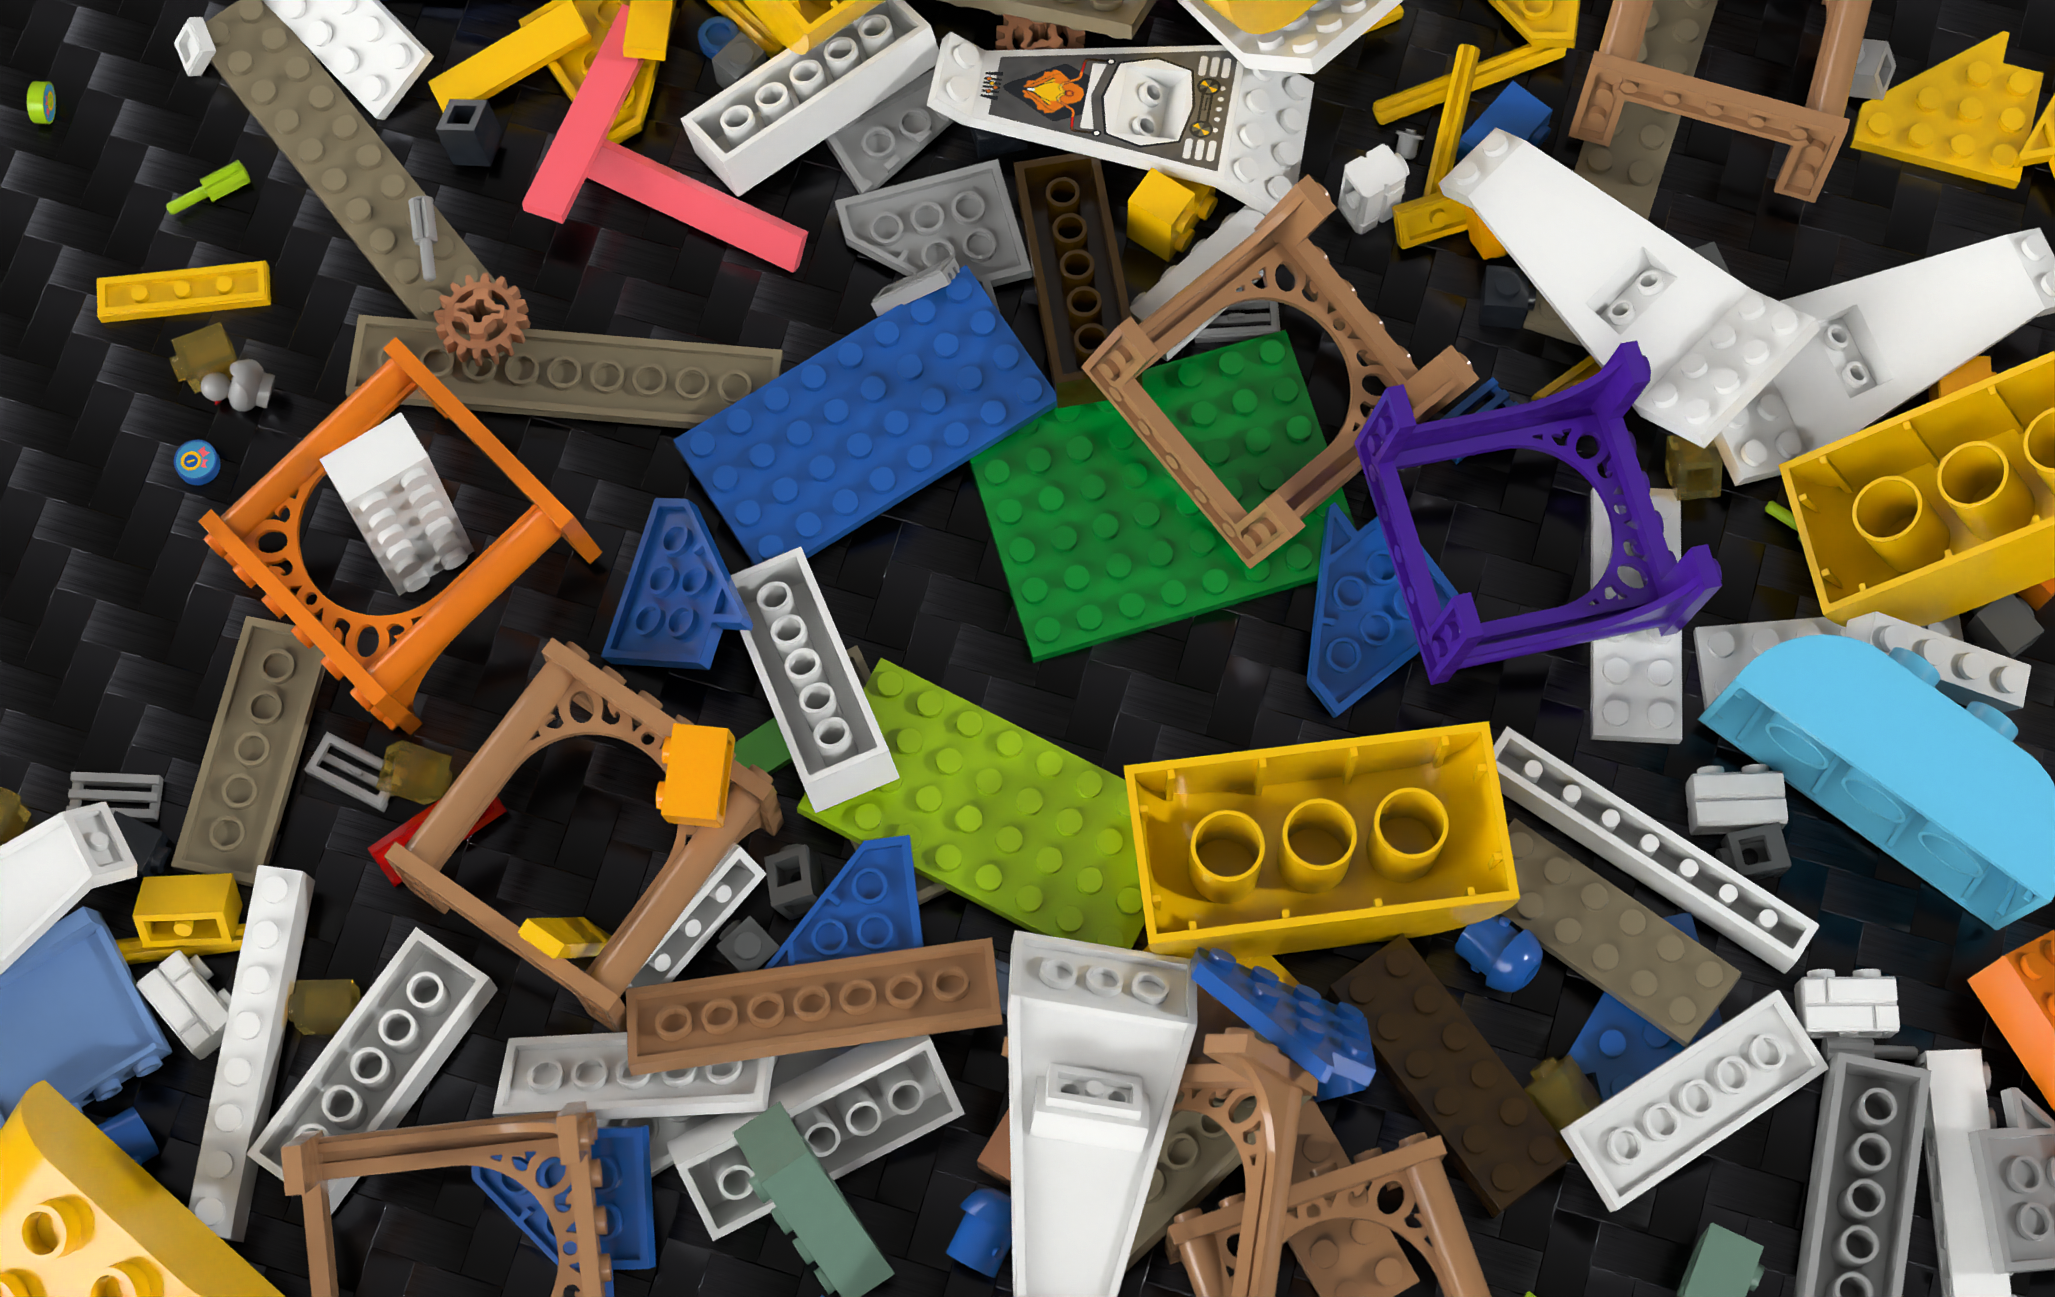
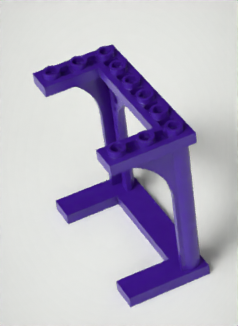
M1637 340L1620 343L1602 370L1589 379L1556 394L1520 405L1416 424L1404 384L1387 387L1354 443L1431 685L1448 682L1458 669L1658 628L1661 637L1677 634L1722 586L1721 568L1718 561L1712 558L1708 544L1691 547L1678 562L1674 553L1668 550L1663 535L1664 523L1662 516L1654 509L1649 495V478L1645 471H1641L1636 457L1637 446L1635 437L1632 432L1627 430L1623 416L1651 381L1650 363L1647 357L1642 355ZM1569 432L1564 446H1559L1554 442L1552 437L1561 439L1564 433ZM1584 435L1593 436L1598 450L1597 454L1591 459L1581 458L1576 451L1577 440ZM1511 448L1536 450L1552 455L1575 468L1591 483L1608 513L1612 533V547L1608 565L1599 582L1587 594L1569 604L1480 623L1471 592L1454 595L1442 611L1397 470ZM1601 463L1607 478L1601 477L1598 473L1597 466ZM1615 505L1618 508L1619 514L1614 510ZM1625 542H1629L1633 556L1626 554L1623 545ZM1626 566L1637 570L1640 573L1644 587L1633 588L1626 585L1618 576V567ZM1611 587L1616 595L1611 599H1606L1605 589ZM1592 601L1596 604L1589 606Z

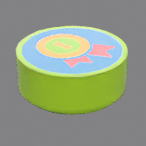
M34 81L28 88L27 109L33 123L51 124L54 120L56 97L51 82Z

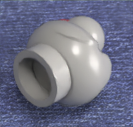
M244 359L237 360L231 364L230 372L233 375L231 382L221 372L208 373L201 381L202 394L207 399L214 401L215 405L228 398L233 409L245 412L255 406L267 409L274 386L275 375L264 373L262 366L257 361Z

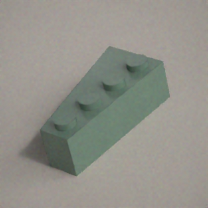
M780 1101L732 1132L755 1174L748 1179L750 1185L763 1204L771 1199L776 1205L770 1211L783 1232L788 1234L794 1230L798 1237L792 1242L806 1264L808 1265L814 1260L817 1262L819 1268L814 1270L829 1295L837 1290L841 1297H861L895 1274L880 1247L850 1203L846 1201L827 1169H824L808 1141L801 1132H798L790 1115Z
M1711 1222L1696 1244L1676 1296L1746 1297L1748 1290L1755 1291L1763 1275L1765 1266L1758 1262L1764 1246Z

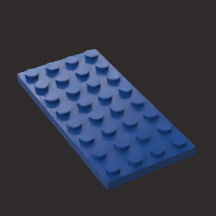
M967 265L959 268L960 272L956 274V277L951 280L949 285L905 305L899 304L673 440L675 447L754 566L798 547L802 548L806 559L1057 407L1055 391Z

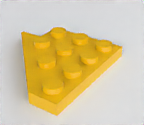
M553 0L518 20L520 27L522 28L568 0ZM572 0L576 4L593 38L547 64V67L572 103L622 4L629 6L630 0ZM674 0L673 12H674V9H675V5H676V1H677V0ZM644 60L606 139L620 144L642 131L660 60Z
M2002 31L1886 91L1883 100L1870 99L1863 103L1858 113L1850 147L2016 189L2020 182L2023 167L2015 168V159L2031 133L2044 73L2003 63L2010 32Z

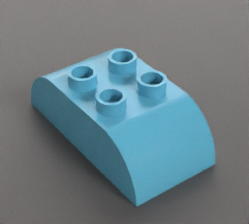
M1810 635L1794 638L1766 650L1752 660L1698 718L1700 722L1758 763L1768 765L1770 771H1782L1785 782L1996 931L2050 903L2054 898L2055 785L2033 756L2013 743V740L2018 735V729L2006 715L1992 706L1978 701L1970 702L1966 709L1935 689L1940 680V674L1932 664L1920 655L1901 647H1894L1889 655L1869 643L1839 635Z

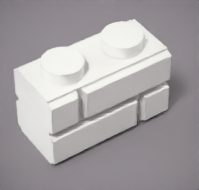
M1381 144L1366 153V158L1360 156L1346 164L1344 168L1338 208L1353 230L1360 235L1376 227L1378 221L1383 223L1392 218V206L1400 204L1402 195L1405 194L1406 176L1410 173L1408 165L1399 153L1394 154L1388 145Z
M1765 764L1747 765L1741 768L1742 772L1724 773V767L1722 766L1698 768L1697 774H1692L1685 786L1690 834H1727L1779 822L1781 829H1783L1788 823L1783 772L1769 771V766Z
M179 950L160 963L157 969H153L138 981L136 986L189 1051L201 1060L218 1048L223 1040L232 995L225 988H222L218 993L207 981L214 974L197 954L189 959Z
M1832 969L1810 970L1807 972V977H1802L1795 984L1796 1017L1810 1039H1823L1824 1036L1891 1038L1900 1028L1895 977H1881V971L1878 969L1855 970L1852 972L1853 977H1835V971Z

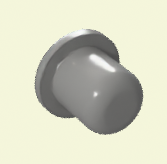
M1406 128V131L1396 130L1395 134H1398L1399 138L1395 153H1399L1405 159H1414L1419 140H1424L1425 136L1416 134V130Z

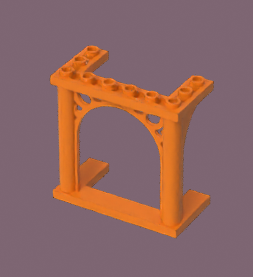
M395 337L383 348L390 357L389 360L222 516H219L210 509L198 522L209 532L204 541L233 567L232 570L250 588L258 584L267 593L261 599L262 602L279 619L287 614L296 625L290 631L309 650L316 645L326 655L320 660L322 665L337 680H340L345 675L355 685L349 693L368 712L370 711L379 721H383L392 731L399 726L411 735L423 724L413 709L414 698L422 679L441 652L471 621L561 536L589 564L602 551L568 509ZM417 389L445 419L449 417L534 505L455 580L430 601L415 609L393 615L377 616L356 613L326 598L309 577L300 550L302 515L314 488L327 474L319 459L379 425ZM288 507L290 518L285 523L280 520L271 519L275 514L280 518L284 509ZM269 532H281L287 536L288 540L287 545L275 553L260 551L258 541ZM288 560L291 562L293 569L287 576H283L286 574L283 569L272 566V564H279ZM300 588L297 594H295L291 589ZM312 594L317 595V601L313 605H307V598ZM321 612H323L322 621H320L316 616ZM340 620H346L350 624V629L345 639L346 646L343 645V632L338 627L335 629L336 623ZM396 625L403 627L405 630L402 633L394 635L397 641L392 645L389 630ZM366 627H374L379 634L378 647L371 656L362 657L357 649L358 637Z

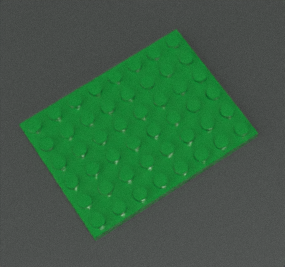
M1286 330L1148 368L1142 372L1143 389L1247 513H1250L1327 448ZM1109 400L1064 408L1055 407L969 460L1033 663L1317 581L1325 511L1334 502L1356 529L1341 487L1302 520L1306 525L1302 530L1249 569Z

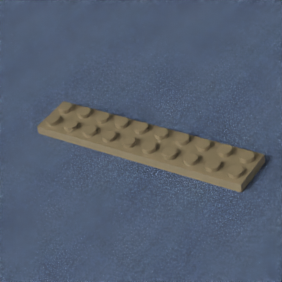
M238 0L205 22L216 49L210 61L211 64L415 319L436 321L434 311L445 310L439 301L440 295L451 297L453 292L450 284L454 282L460 287L465 286L466 275L470 274L474 282H480L482 274L488 273L491 283H495V279L435 205L434 213L438 242L433 244L436 279L431 282L423 279L420 246L415 245L413 240L408 201L416 196L427 195L299 37L262 0Z
M1654 0L1637 62L1694 77L1718 0ZM1625 100L1610 146L1607 147L1584 140L1574 173L1648 221L1681 115ZM1536 288L1534 311H1528L1523 328L1583 346Z
M358 315L345 394L348 398L390 359L383 348L397 337L468 410L692 429L781 376L784 355L783 350L520 329L526 341L524 344L516 342L511 344L515 353L512 357L503 351L498 354V364H494L490 357H484L482 365L476 366L473 356H469L462 363L456 354L457 350L452 353L446 351L443 344L444 340L439 339L435 327L440 325L437 321ZM455 329L462 338L470 341L469 334H461L459 329ZM417 389L401 403L403 405L433 407Z

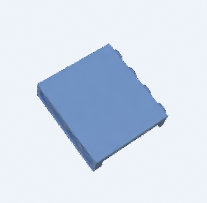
M83 906L59 920L0 975V1129L25 1092L39 1081H47L82 1113L81 1107L94 1099L102 1101L114 1096L122 1090L121 1083L134 1075L143 1077L154 1072L162 1066L161 1059L173 1053L144 995L137 988V982L101 912Z

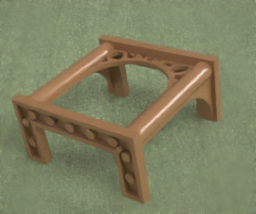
M1613 0L1599 52L1594 51L1568 136L1609 147L1624 101L1626 100L1791 145L1777 177L1774 192L1815 203L1847 134L1850 119L1844 118L1872 0H1822L1821 4L1826 5L1827 18L1805 107L1637 62L1654 0Z
M1309 174L1296 183L1254 228V233L1139 325L1131 316L1115 328L1081 366L1249 569L1306 526L1302 520L1363 469L1354 442L1373 409L1368 412L1365 418L1361 413L1360 405L1363 403L1368 407L1375 408L1381 396H1374L1365 391L1362 386L1364 377L1377 376L1386 387L1404 384L1417 424L1424 423L1480 379L1474 373L1468 358L1457 352L1452 345L1447 347L1422 369L1418 370L1414 366L1408 351L1402 346L1397 345L1385 331L1381 319L1376 314L1369 312L1358 299L1356 290L1351 283L1342 279L1330 265L1326 253L1321 248L1314 246L1308 239L1337 209L1331 202L1328 191L1321 184L1316 183ZM1280 264H1284L1295 277L1294 287L1291 291L1285 292L1281 290L1276 283L1275 272ZM1261 270L1264 271L1263 282L1266 287L1264 289H1260L1252 283V281L1259 280L1262 277L1258 273ZM1238 288H1242V291L1236 292ZM1303 288L1311 296L1314 302L1308 301L1303 296ZM1269 300L1284 303L1303 311L1316 320L1330 334L1340 349L1347 366L1350 380V404L1345 422L1332 443L1250 513H1247L1135 378L1220 310L1239 302ZM1357 353L1367 363V367L1359 363L1356 357ZM1354 425L1358 427L1355 431H1353Z
M551 638L541 651L546 663L406 846L403 847L395 841L384 857L411 892L444 915L450 908L574 993L588 1015L614 1033L627 1032L626 1007L621 1001L620 996L725 855L749 833L762 828L772 836H775L784 824V819L780 809L781 804L777 799V791L771 785L774 781L773 778L756 765L751 764L749 768H746L734 760L737 755L733 752L724 828L695 827L693 825L678 824L676 840L667 862L586 972H583L566 959H552L520 937L518 933L520 927L439 872L514 772L531 755L553 742L580 735H603L624 740L640 748L651 756L666 774L668 764H663L662 747L665 736L672 735L673 723L694 725L681 715H677L673 719L661 711L663 705L646 691L641 690L637 695L625 687L626 680L612 668L604 666L600 670L588 662L590 656L573 642L568 641L564 646L554 638ZM572 701L593 714L589 721L578 723L572 718L570 713ZM604 704L608 706L614 718L617 717V714L620 715V719L616 724L610 725L602 720L605 710ZM558 708L563 725L557 729L547 727L551 721L556 719L553 712ZM633 723L638 726V728L635 731L633 729ZM537 733H539L540 736L534 739ZM648 734L655 738L654 742L650 745H645L642 742L643 737ZM687 837H692L686 845Z
M1227 1028L1225 1034H1206L1203 1053L1212 1059L1193 1058L1191 1064L1185 1065L1172 1112L1189 1111L1210 1117L1221 1125L1234 1141L1244 1167L1246 1191L1231 1297H1275L1302 1096L1317 1095L1318 1079L1293 1059L1280 1054L1277 1046L1262 1043L1255 1038L1254 1032L1243 1028ZM1005 1037L1002 1055L1009 1059L1008 1037ZM1184 1096L1183 1101L1177 1104V1097ZM1255 1096L1257 1105L1252 1115L1244 1122L1234 1123L1233 1115L1239 1103L1247 1097ZM1214 1098L1226 1100L1223 1106L1214 1107ZM1254 1132L1256 1143L1251 1145L1247 1141L1248 1134Z
M586 1101L567 1103L560 1111L323 1137V1130L303 1132L281 1147L285 1196L302 1194L312 1297H339L328 1180L459 1165L480 1166L501 1172L522 1184L540 1202L551 1221L558 1246V1272L551 1297H565L564 1289L568 1285H575L580 1289V1291L576 1290L574 1292L575 1297H606L604 1282L612 1281L610 1253L601 1254L600 1235L607 1234V1217L605 1206H597L595 1188L603 1186L600 1158L592 1159L591 1145H594L595 1140H598L595 1111L587 1112ZM536 1151V1154L528 1163L527 1170H519L515 1166L513 1156L526 1159L525 1152ZM502 1155V1158L500 1161L492 1158L491 1156ZM550 1157H559L561 1165L566 1167L563 1178L552 1187L540 1186L536 1179L537 1169L540 1164ZM571 1184L572 1190L568 1193L565 1202L566 1205L571 1204V1207L568 1211H560L555 1205V1196L565 1191ZM575 1221L576 1232L567 1231V1229ZM568 1241L574 1242L577 1246V1251L573 1254H568L564 1251V1244ZM579 1262L580 1272L570 1264Z
M1425 1132L1418 1133L1398 1142L1400 1147L1394 1149V1151L1383 1154L1380 1147L1370 1149L1354 1156L1355 1164L1338 1169L1336 1163H1329L1309 1171L1310 1179L1293 1184L1291 1180L1282 1244L1301 1230L1328 1220L1358 1219L1377 1223L1400 1234L1422 1253L1435 1272L1444 1297H1491L1441 1162L1447 1152L1440 1135L1428 1139ZM1385 1184L1388 1191L1402 1186L1404 1199L1401 1207L1395 1213L1383 1214L1377 1206L1379 1190ZM1371 1185L1367 1192V1204L1361 1207L1351 1206L1348 1202L1350 1193H1353V1197L1356 1198L1363 1192L1366 1186ZM1245 1193L1221 1200L1219 1202L1221 1209L1206 1214L1202 1213L1201 1208L1178 1214L1174 1217L1175 1223L1168 1226L1164 1248L1169 1263L1173 1264L1179 1261L1183 1263L1196 1297H1231L1234 1275L1229 1277L1226 1267L1235 1271L1237 1258L1229 1252L1226 1243L1230 1236L1240 1234ZM1335 1197L1332 1206L1329 1207L1326 1200ZM1414 1204H1417L1420 1212L1414 1215L1421 1223L1422 1227L1410 1228L1404 1221L1412 1211ZM1310 1205L1317 1206L1320 1211L1319 1216L1316 1218L1309 1217L1306 1213V1208ZM1296 1210L1297 1218L1288 1213ZM1426 1236L1429 1237L1432 1247L1424 1240Z

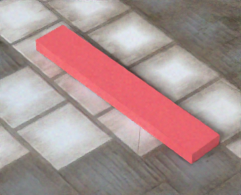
M622 4L522 202L524 211L562 224L564 223L645 60L623 57V43L629 6Z
M605 139L587 178L792 273L800 266L808 231Z

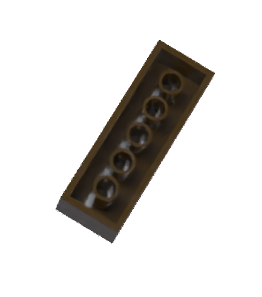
M1072 153L1014 163L1016 192L1057 408L1108 400L1081 366L1115 328L1131 316L1100 158ZM1141 373L1135 379L1143 388V378Z
M1403 933L1330 985L1326 995V999L1330 1003L1338 1005L1340 1002L1350 1004L1359 1009L1364 1014V1017L1367 1018L1376 1065L1430 1136H1441L1447 1152L1446 1157L1493 1219L1565 1167L1574 1157L1571 1150Z

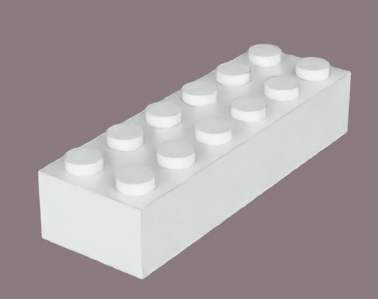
M885 0L804 55L794 53L787 48L681 118V121L695 153L739 197L934 67L937 63L939 48L931 25L904 0Z
M401 412L319 459L398 595L406 591L414 592L421 589L429 582L431 576L443 569L450 570L458 567L466 561L470 553L474 552L428 454Z
M798 547L730 575L754 624L752 631L740 630L815 813L899 779L900 777L802 548Z
M416 927L246 1155L284 1182L281 1147L303 1132L323 1130V1137L395 1129L498 988L487 975ZM360 1176L328 1180L331 1215Z
M929 1035L864 1043L770 1090L767 1106L768 1109L779 1101L782 1103L798 1132L803 1134L824 1169H827L833 1180L965 1114ZM762 1112L721 1114L666 1142L675 1166L713 1241L770 1213V1210L776 1207L771 1199L763 1204L750 1185L748 1179L755 1174L732 1133Z

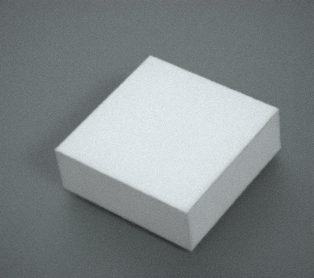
M189 17L174 44L188 76H202L216 49L203 17Z

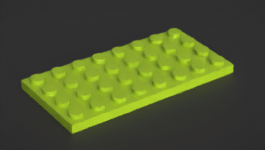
M880 658L863 691L900 778L818 813H815L805 792L797 807V813L860 845L866 840L910 835L914 869L917 874L946 887L1035 934L1132 949L1145 924V915L1126 780Z

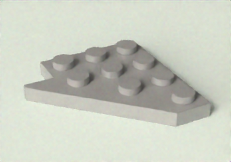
M998 159L835 200L846 245L906 276H910L949 257H954L960 268L964 265L968 266L998 311L999 307L993 287L1032 277L1030 263Z
M2017 1087L2008 1088L2000 1091L2007 1128L1982 1129L1968 1133L1995 1274L2055 1270V1121Z

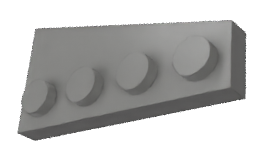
M935 69L914 79L824 139L859 194L877 190L954 122L953 119L927 106Z

